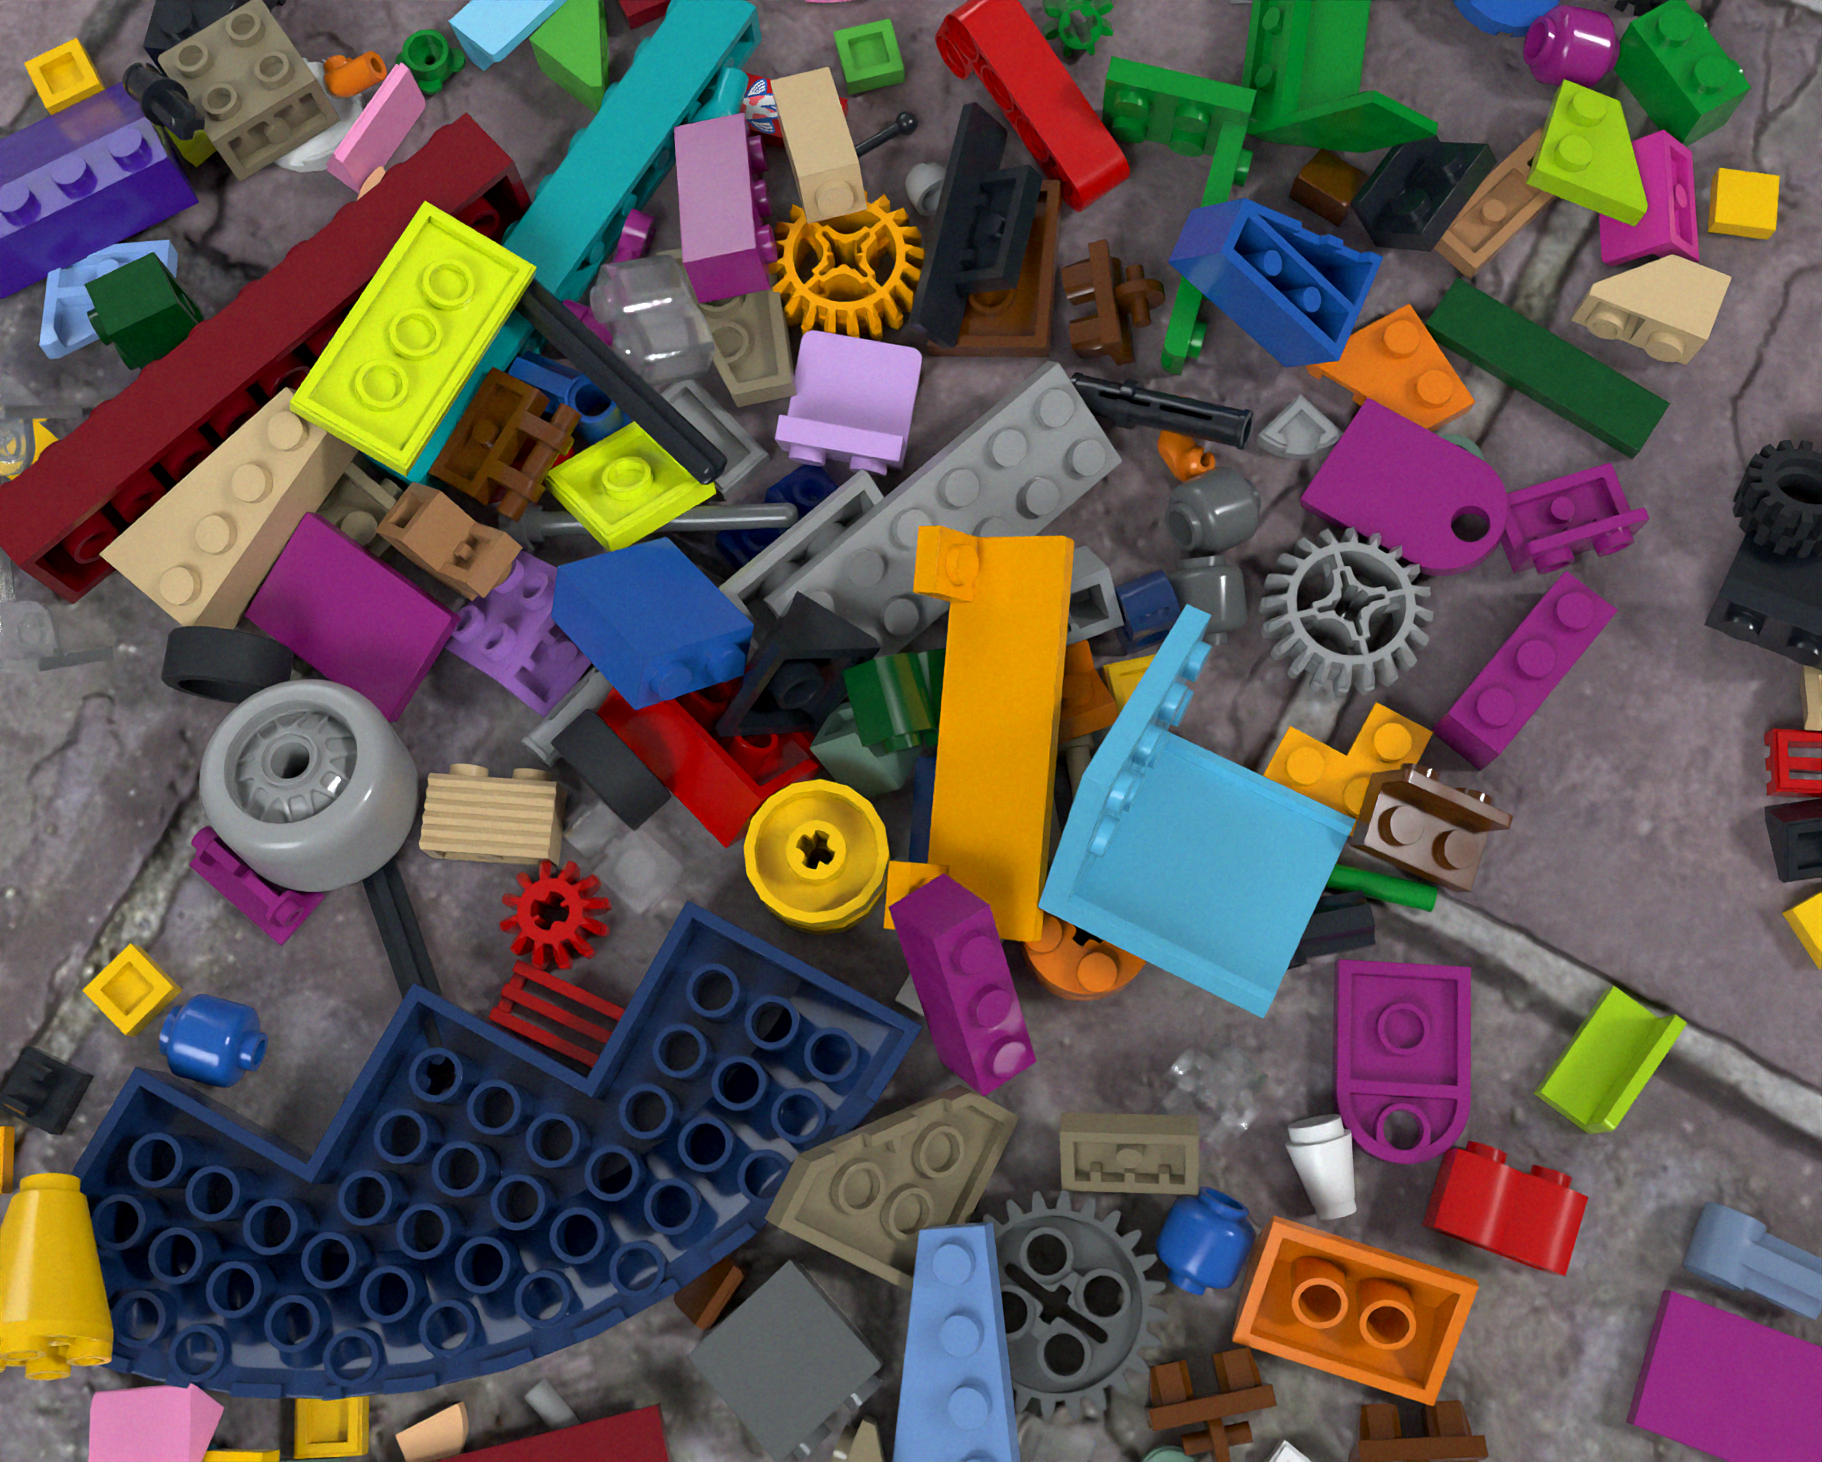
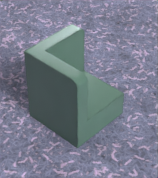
M849 701L840 704L834 712L829 714L809 749L838 784L849 786L867 799L900 789L915 763L916 757L921 752L922 746L891 755H884L882 744L862 747Z

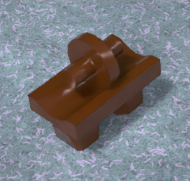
M1102 239L1088 243L1090 258L1061 269L1063 286L1069 302L1075 306L1096 300L1097 314L1070 320L1071 346L1080 358L1110 355L1118 366L1136 362L1129 313H1132V321L1135 328L1149 326L1151 324L1149 310L1157 308L1166 300L1164 285L1159 280L1145 279L1144 268L1140 264L1130 265L1125 269L1127 282H1125L1122 262L1119 258L1110 256L1108 241Z
M1239 1347L1211 1353L1219 1391L1197 1396L1193 1394L1185 1359L1149 1366V1395L1152 1405L1144 1406L1148 1428L1158 1431L1201 1421L1204 1423L1205 1430L1180 1435L1185 1456L1210 1451L1213 1462H1231L1229 1447L1252 1443V1433L1248 1421L1223 1426L1221 1417L1277 1406L1272 1384L1261 1382L1258 1367L1249 1347Z
M1460 1400L1435 1401L1434 1407L1424 1404L1420 1411L1425 1438L1402 1439L1397 1405L1390 1403L1362 1405L1357 1413L1356 1444L1348 1457V1462H1478V1460H1486L1489 1456L1485 1435H1472L1462 1402Z

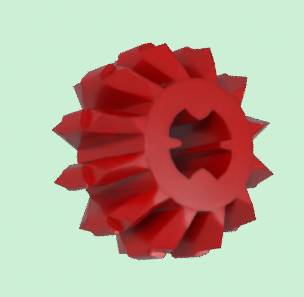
M541 861L538 869L539 881L536 882L522 871L516 876L518 884L525 889L522 896L519 897L512 893H505L502 896L501 902L517 911V914L501 920L499 923L500 929L509 934L519 933L512 941L510 950L519 957L532 951V966L544 970L554 955L560 969L564 971L571 970L574 962L573 949L576 948L587 959H592L596 955L595 948L586 941L590 933L598 937L609 936L610 927L601 921L594 920V917L606 914L612 909V904L606 897H593L598 892L602 882L594 874L585 876L580 880V866L575 862L568 861L558 875L554 864L550 861ZM562 906L569 912L565 922L554 921L551 925L544 920V914L547 909L558 910Z

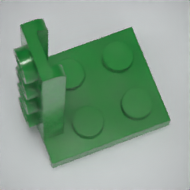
M1112 56L1105 79L1102 123L1115 138L1124 142L1142 143L1148 140L1168 145L1173 152L1182 156L1199 157L1202 154L1214 156L1201 208L1227 202L1232 185L1244 188L1253 151L1242 149L1257 90ZM1183 275L1160 358V365L1164 371L1180 376L1186 357L1199 358L1208 323L1197 321L1196 317L1201 299L1210 301Z

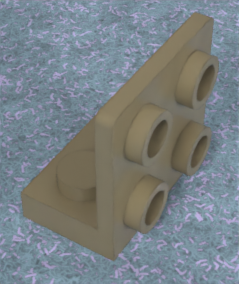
M262 0L249 1L158 57V62L167 76L184 86L189 95V101L205 117L204 131L240 182L341 121L316 77Z

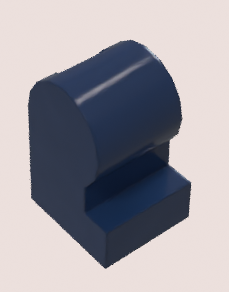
M1160 569L1115 586L1114 589L1124 623L1123 626L1115 628L1125 655L1128 656L1164 642L1170 632L1168 630L1173 628L1181 614L1176 595L1164 571Z

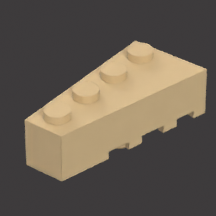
M285 387L99 554L183 627L209 626L233 630L252 604L306 512L315 513L359 451L290 411L289 402L297 390Z

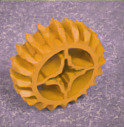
M864 190L867 210L807 224L803 208L792 204V208L789 211L791 223L777 221L774 233L777 240L775 243L778 261L768 264L769 274L777 273L780 279L772 287L773 292H780L785 304L783 310L789 327L802 323V335L808 331L815 330L860 338L861 334L869 333L870 337L878 342L883 339V324L900 331L904 324L902 312L911 313L926 251L920 247L922 237L917 226L908 227L909 216L904 208L890 212V200L887 199L885 194L871 204L868 203V195ZM813 249L817 253L818 265L812 270L813 277L803 284L798 277L799 269L806 255ZM888 252L895 266L891 276L881 287L876 282L874 270L879 266V258Z

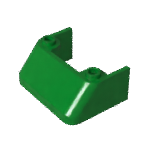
M1253 0L1241 87L1254 89L1257 92L1246 134L1270 143L1351 153H1366L1437 135L1438 123L1376 90L1359 93L1371 0Z

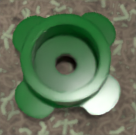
M427 29L417 31L407 38L402 52L396 57L395 65L403 63L407 66L414 79L418 82L421 92L432 95L442 90L443 82L453 72H460L464 69L466 58L462 50L450 48L447 40L438 30ZM436 59L434 64L426 65L428 61Z

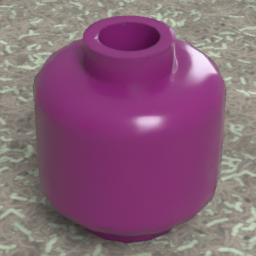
M1556 5L1547 11L1544 16L1535 19L1526 34L1523 56L1537 82L1559 87L1563 80L1566 79L1589 89L1614 68L1619 57L1620 43L1616 38L1612 20L1604 12L1570 5Z

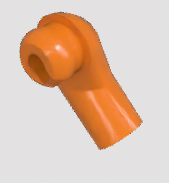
M368 51L353 60L351 58L346 59L343 55H335L329 57L323 65V72L325 74L323 75L324 89L330 96L337 99L351 98L381 82L387 76L385 63L374 51Z

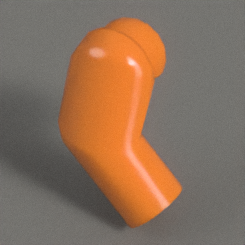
M1161 430L1157 441V450L1176 479L1185 482L1215 468V456L1212 451L1204 453L1205 448L1202 445H1198L1193 437Z

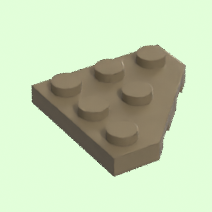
M961 1085L954 1086L798 1154L765 1220L782 1230L912 1292L919 1230L928 1226L967 1224L1020 1117Z

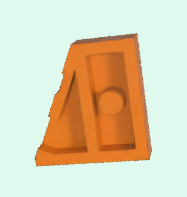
M1410 303L1351 334L1339 361L1306 365L1309 374L1318 380L1324 375L1353 392L1352 400L1361 406L1368 397L1431 432L1470 412L1475 404V400Z

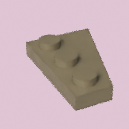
M682 247L655 253L660 266L736 406L742 407L797 395L788 325L783 310L785 304L780 292H773L772 287L780 281L778 274H769V290L699 304L683 265Z

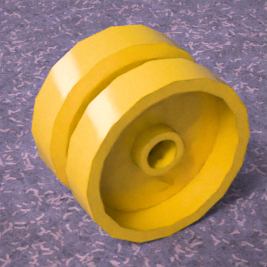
M822 779L792 783L768 797L751 819L743 846L747 876L769 913L789 928L817 936L845 932L869 918L885 897L889 861H891L886 828L871 802L849 786ZM816 852H827L833 858L828 865L819 861L817 869L809 868V859Z

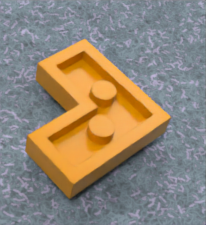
M1376 702L1371 707L1346 755L1289 726L1262 776L1355 819L1356 821L1349 834L1353 836L1371 774L1400 769L1403 763L1417 764L1433 732Z

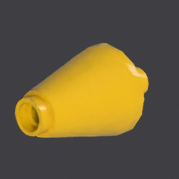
M42 1173L24 1177L20 1182V1193L15 1194L9 1203L0 1227V1373L5 1370V1366L25 1367L26 1379L56 1380L69 1377L71 1375V1365L95 1366L112 1361L113 1326L86 1195L80 1192L81 1180L76 1176L62 1173Z

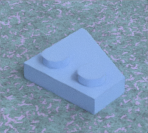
M168 239L114 244L88 255L87 258L63 270L58 268L49 272L39 346L48 358H61L100 339L87 316V311L95 307L84 284L151 252L158 256L176 278L178 253L171 241Z

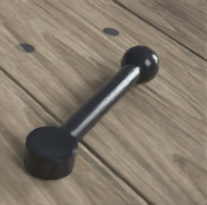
M907 111L900 113L893 125L854 147L857 157L860 158L899 134L906 136L913 134L918 126L916 116Z

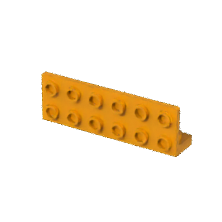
M941 525L918 527L913 593L950 602L928 862L889 861L883 925L885 929L896 930L888 908L889 906L945 873L990 905L1000 939L1038 942L1042 937L1044 910L1038 908V904L1047 878L1074 555V540L1066 536L976 537Z

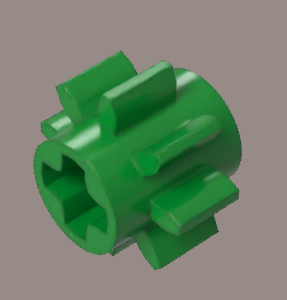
M1111 0L1042 1L1044 12L1048 16L1055 18L1042 27L1045 39L1053 40L1060 36L1061 49L1065 57H1068L1073 49H1086L1092 56L1095 54L1094 44L1100 36L1113 35L1114 31L1111 23L1106 18L1101 17L1114 8ZM1080 9L1086 21L1076 25L1069 14Z

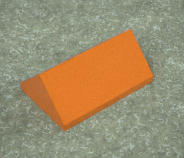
M1273 1215L1255 1239L1250 1251L1233 1328L1232 1341L1434 1407L1479 1285L1476 1279Z

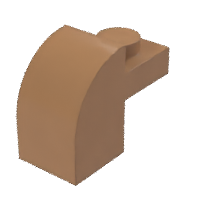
M416 482L410 484L374 530L427 574L471 601H474L477 596L485 598L490 590L495 589L505 581L511 571L512 561L523 548L506 532L475 522L442 491Z

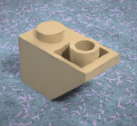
M1672 254L1594 283L1575 309L1571 321L1586 326L1592 334L1600 338L1619 339L1645 349L1646 353L1654 359L1687 365L1708 340L1732 277Z

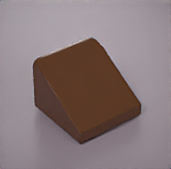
M1320 149L1294 179L1289 198L1340 227L1352 210V200L1370 176L1328 151Z
M727 1255L676 1292L674 1302L695 1326L702 1331L709 1330L718 1324L750 1275L747 1273L749 1269Z

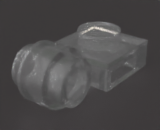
M597 797L588 806L582 802L565 820L569 826L561 835L588 860L597 852H600L602 855H608L593 873L642 918L647 915L686 872V869L640 827L636 831L632 830L623 841L619 840L620 835L616 831L624 824L623 820Z

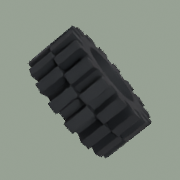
M1791 440L1780 441L1776 449L1771 444L1762 447L1759 455L1755 453L1733 499V502H1736L1732 509L1734 518L1742 517L1739 527L1744 533L1756 530L1757 533L1753 541L1763 546L1770 540L1776 543L1773 552L1785 555L1788 547L1795 548L1796 558H1807L1812 549L1818 557L1822 556V452L1812 451L1813 442L1802 440L1798 449H1794ZM1785 493L1801 496L1813 504L1799 502Z

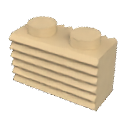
M470 764L450 765L449 774H429L427 778L426 800L424 802L425 811L422 815L423 825L419 840L420 850L436 859L496 862L527 866H539L541 861H550L555 867H559L567 791L558 782H551V773L537 769L518 768L513 770L512 779L488 777L489 770L485 767Z

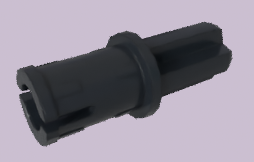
M141 62L129 66L124 72L122 79L123 88L131 98L140 104L143 115L155 125L166 126L179 139L185 141L192 140L196 130H204L205 117L189 101V95L184 86L175 79L164 77L150 63H146V69L142 66Z

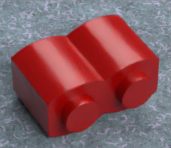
M1467 1141L1465 1150L1456 1148L1448 1149L1444 1152L1422 1226L1551 1275L1566 1276L1588 1201V1196L1570 1189L1573 1178L1539 1165H1532L1529 1174L1523 1173L1505 1165L1507 1153L1474 1141Z

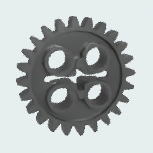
M1062 1190L1058 1198L1056 1209H1048L1041 1191L1033 1192L1032 1212L1024 1213L1020 1205L1014 1199L1006 1201L1010 1221L1003 1224L991 1214H986L983 1220L984 1222H993L1001 1292L1010 1291L1020 1295L1028 1308V1318L1023 1327L1016 1330H1005L1012 1389L1017 1391L1015 1412L1021 1414L1027 1407L1031 1397L1041 1401L1043 1419L1050 1420L1056 1401H1065L1071 1417L1075 1420L1079 1419L1081 1398L1089 1396L1095 1406L1102 1412L1107 1409L1104 1388L1110 1384L1125 1396L1131 1393L1129 1382L1124 1375L1128 1367L1146 1375L1150 1371L1149 1365L1138 1353L1140 1347L1161 1348L1162 1340L1147 1330L1148 1322L1167 1319L1168 1312L1166 1310L1149 1304V1296L1165 1290L1166 1284L1165 1281L1145 1280L1143 1273L1158 1260L1156 1254H1144L1136 1257L1132 1248L1139 1241L1142 1232L1137 1229L1121 1237L1115 1231L1121 1212L1116 1209L1103 1221L1095 1218L1096 1198L1092 1196L1084 1203L1080 1212L1072 1210L1069 1191ZM1052 1234L1064 1243L1067 1250V1260L1059 1272L1045 1274L1038 1271L1032 1265L1029 1257V1248L1032 1241L1039 1235ZM1010 1263L1017 1265L1048 1291L1054 1292L1060 1285L1067 1287L1072 1292L1068 1298V1305L1077 1313L1105 1330L1108 1334V1340L1104 1343L1097 1342L1065 1315L1059 1314L1053 1321L1046 1319L1042 1314L1046 1305L1045 1301L1027 1287L1006 1274V1266ZM1099 1275H1107L1116 1279L1124 1292L1122 1306L1116 1312L1109 1315L1094 1312L1085 1300V1287L1087 1283ZM1060 1333L1075 1336L1082 1343L1085 1351L1083 1364L1078 1369L1070 1372L1054 1368L1046 1355V1345L1049 1339Z

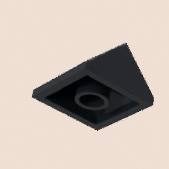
M797 591L746 664L744 675L737 677L715 725L717 733L720 737L820 731L829 714L836 710L848 694L842 671L874 659L881 646L873 636Z

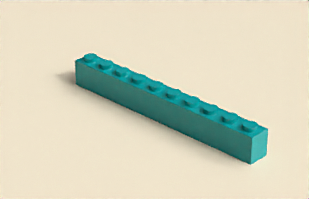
M671 0L663 23L653 37L648 36L640 43L634 55L632 66L620 82H614L607 89L601 102V108L589 126L581 128L574 135L570 142L567 156L556 172L547 175L540 182L535 193L534 202L521 221L513 222L505 231L501 240V246L536 266L535 278L562 303L565 299L575 302L579 301L617 247L630 211L632 209L643 210L676 163L674 127L687 125L693 116L713 97L722 68L733 67L741 70L762 41L757 7L746 0ZM514 308L407 477L359 450V452L374 471L387 477L404 489H407L412 482H416L444 492L448 485L440 482L428 471L491 368L495 367L508 373L517 356L521 357L527 350L541 355L550 341Z

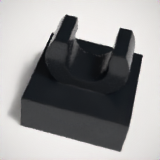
M27 1046L0 1095V1109L49 1134L62 1135L94 1075L40 1048Z

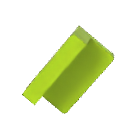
M1615 986L1607 988L1533 1094L1588 1134L1612 1132L1677 1040L1687 1022L1676 1014L1658 1018Z

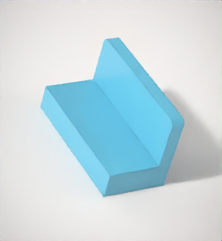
M471 0L448 22L469 60L485 71L494 62L502 61L567 0Z

